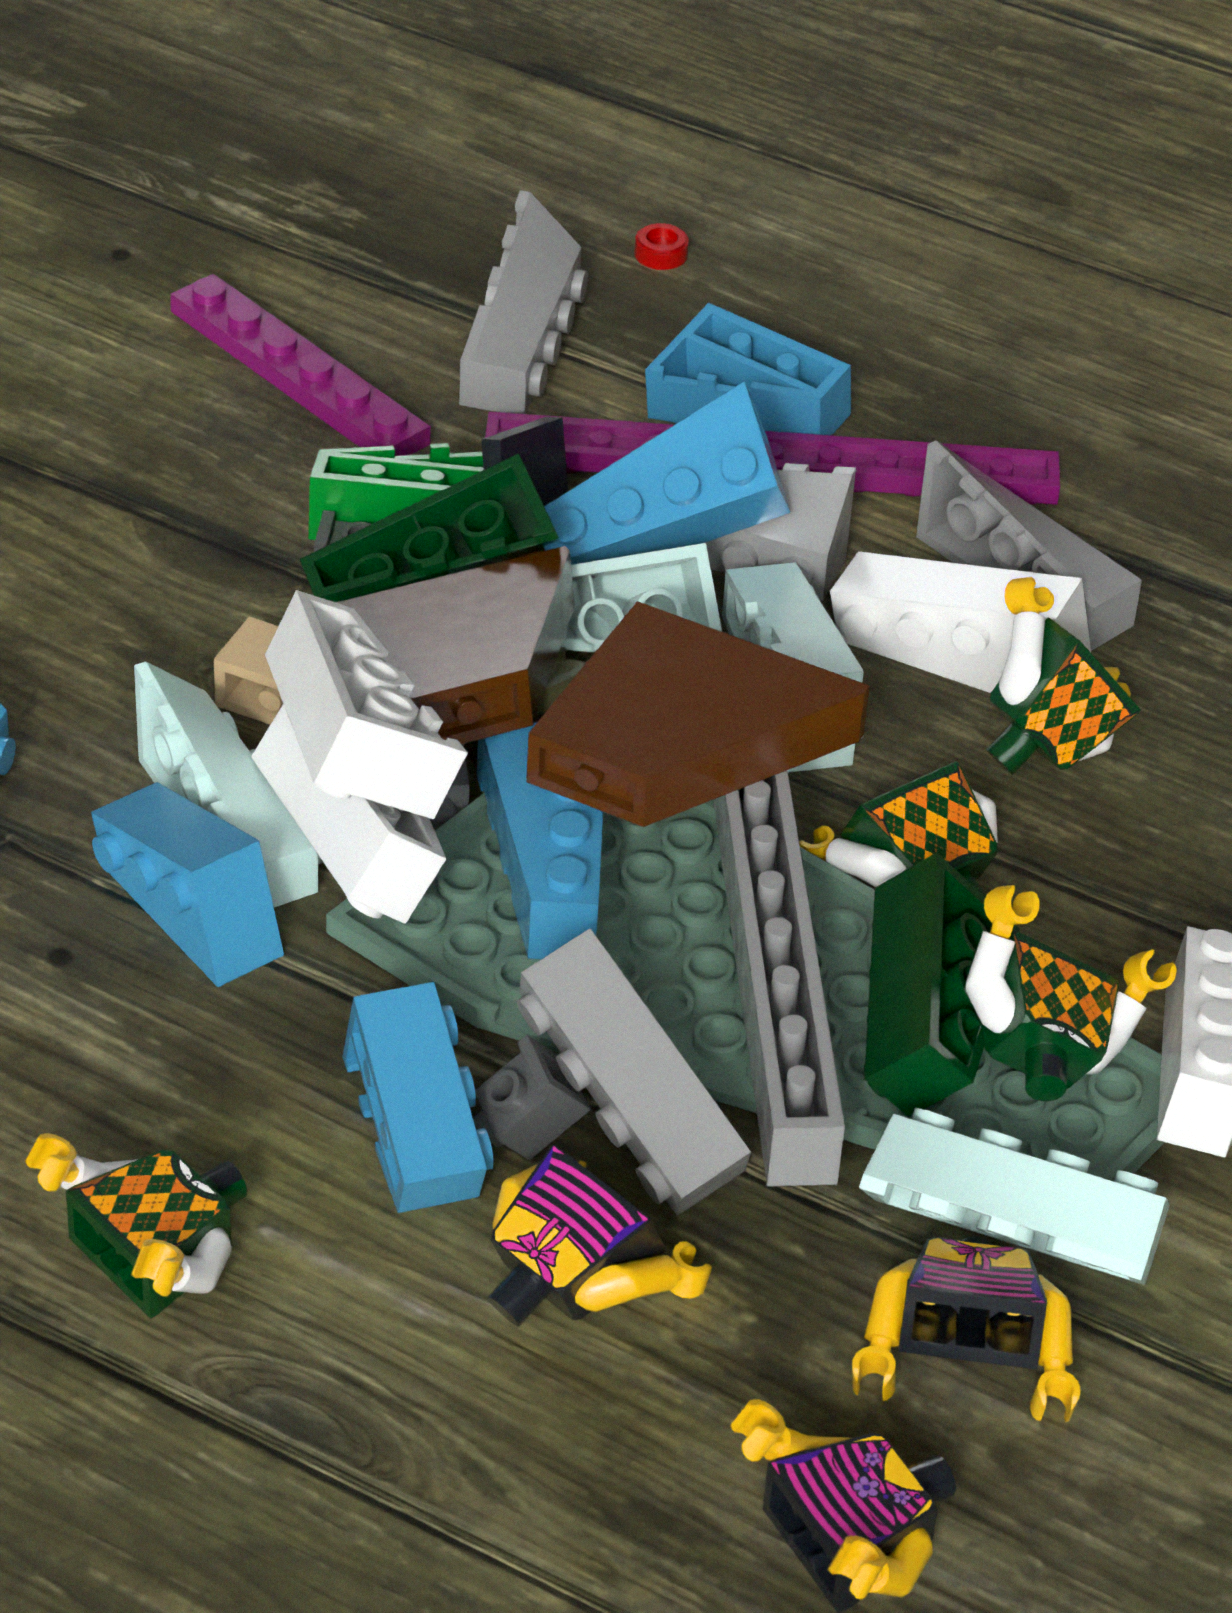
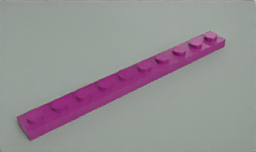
M488 411L485 438L543 417L561 416ZM563 417L567 472H600L675 424ZM765 431L777 470H782L786 463L809 465L810 472L832 473L836 466L855 467V493L870 491L898 493L912 497H918L922 494L927 446L931 442ZM941 443L1030 505L1037 503L1058 505L1060 492L1059 451Z

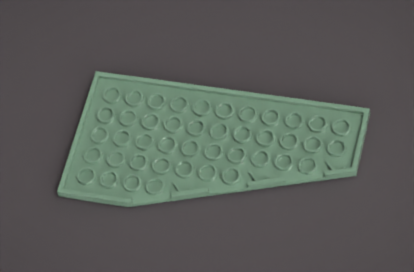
M484 793L435 830L446 860L406 924L385 914L381 918L367 916L352 906L348 899H345L326 914L327 934L410 986L434 982L440 1004L442 1006L450 1005L454 1014L473 1026L519 1041L526 1035H529L550 1050L561 1053L547 1032L540 1036L533 1032L517 1006V1000L522 998L519 994L521 972L541 959H528L511 900L512 889L508 875L504 874L499 858L500 847L496 832L490 826L487 815V801ZM713 800L645 827L603 812L596 937L713 1100L757 1113ZM800 847L845 1125L843 1140L876 1149L893 1114L912 1119V1116L907 1117L887 1098L878 1096L864 1079L875 890ZM1130 1037L1123 1049L1101 1072L1093 1075L1085 1074L1073 1086L1066 1089V1093L1057 1100L1039 1101L1031 1098L1026 1093L1025 1073L992 1059L984 1046L974 1083L924 1110L955 1120L952 1132L977 1140L982 1128L1006 1134L1022 1141L1020 1153L1042 1160L1047 1159L1049 1149L1068 1153L1090 1162L1088 1174L1114 1181L1117 1170L1134 1174L1165 1143L1157 1140L1162 1055Z

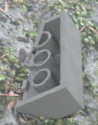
M520 190L515 203L516 226L507 225L502 240L504 251L500 267L493 266L488 279L484 306L479 305L460 359L459 405L494 412L526 414L533 397H541L544 393L548 374L547 365H555L557 363L561 348V333L569 334L575 314V302L583 303L586 295L588 271L581 270L582 247L531 192Z
M937 440L928 444L916 533L918 539L953 563L1082 578L1091 651L1134 626L1142 582L1140 578L969 464Z
M786 463L782 470H778L791 513L706 542L711 570L726 574V569L796 562L808 583L813 586L818 599L823 601L846 561L856 468L836 466L832 473L810 472L809 465Z
M591 928L521 972L519 994L522 998L517 1000L520 1013L535 1034L540 1036L547 1032L561 1053L556 1056V1061L563 1075L575 1090L580 1091L585 1087L601 1108L595 1114L602 1130L616 1147L619 1148L626 1143L641 1165L635 1169L637 1177L655 1203L660 1204L666 1200L678 1216L746 1170L751 1151Z

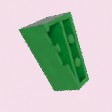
M448 443L430 444L429 454L395 456L393 446L319 449L310 475L308 540L316 539L323 510L335 511V521L367 522L373 524L483 471L482 452L449 453L450 447Z

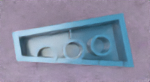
M745 381L547 504L545 509L560 539L544 548L546 551L566 546L570 550L571 565L702 544L791 513L759 410Z
M534 722L533 726L479 739L477 751V780L480 790L484 791L486 797L487 815L491 829L496 832L500 847L499 858L504 874L508 875L512 889L511 900L528 959H543L590 928L595 935L597 934L603 811L526 782L528 733L537 722Z

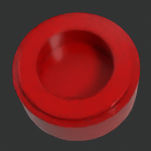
M655 223L647 225L640 229L635 236V258L640 264L651 269H675L683 265L687 260L689 238L683 230L671 224Z

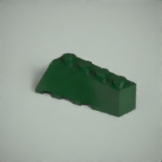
M518 453L300 558V562L314 596L336 603L526 556L560 538Z
M937 852L875 887L864 1079L878 1096L887 1098L907 1117L913 1115L915 1108L925 1109L974 1083L984 1049L981 1020L967 995L965 986L983 931L990 933L993 923L988 919L984 910V900L986 897ZM1014 925L1013 929L1019 932L1020 928Z

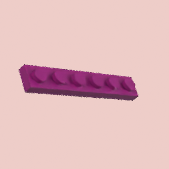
M215 274L201 278L170 294L171 312L357 446H393L395 456L411 455L430 445L431 426Z

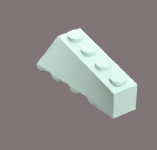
M706 543L571 565L575 606L561 647H566V650L596 652L637 601L722 632Z
M146 661L134 665L139 762L153 782L162 784L259 840L274 908L318 893V864L323 863V861L251 758L255 749L248 750L240 739L232 716L228 712L221 713L205 690Z
M915 1108L912 1119L896 1114L892 1115L859 1186L862 1191L874 1200L1146 1285L1170 1206L1166 1197L1155 1194L1158 1182L1117 1170L1114 1181L1087 1173L1090 1165L1089 1161L1057 1150L1049 1149L1046 1160L1019 1152L1022 1145L1021 1140L982 1128L978 1140L952 1132L955 1120L924 1109Z

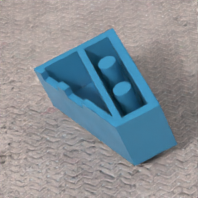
M708 303L645 369L647 413L650 419L678 423L744 381L759 410L765 431L832 436L851 415V365L711 303Z
M158 782L91 812L97 835L92 840V847L100 866L126 890L217 987L284 956L258 839Z
M434 982L354 996L342 1056L347 1072L358 1070L361 1072L366 1094L359 1095L358 1103L364 1118L373 1117L379 1139L378 1142H375V1151L398 1213L477 1198L480 1196L486 1170L493 1169V1151L489 1135L485 1128H475L470 1107H474L476 1104L475 1087L468 1066L458 1067L453 1046L458 1044L456 1018L450 1005L441 1006Z

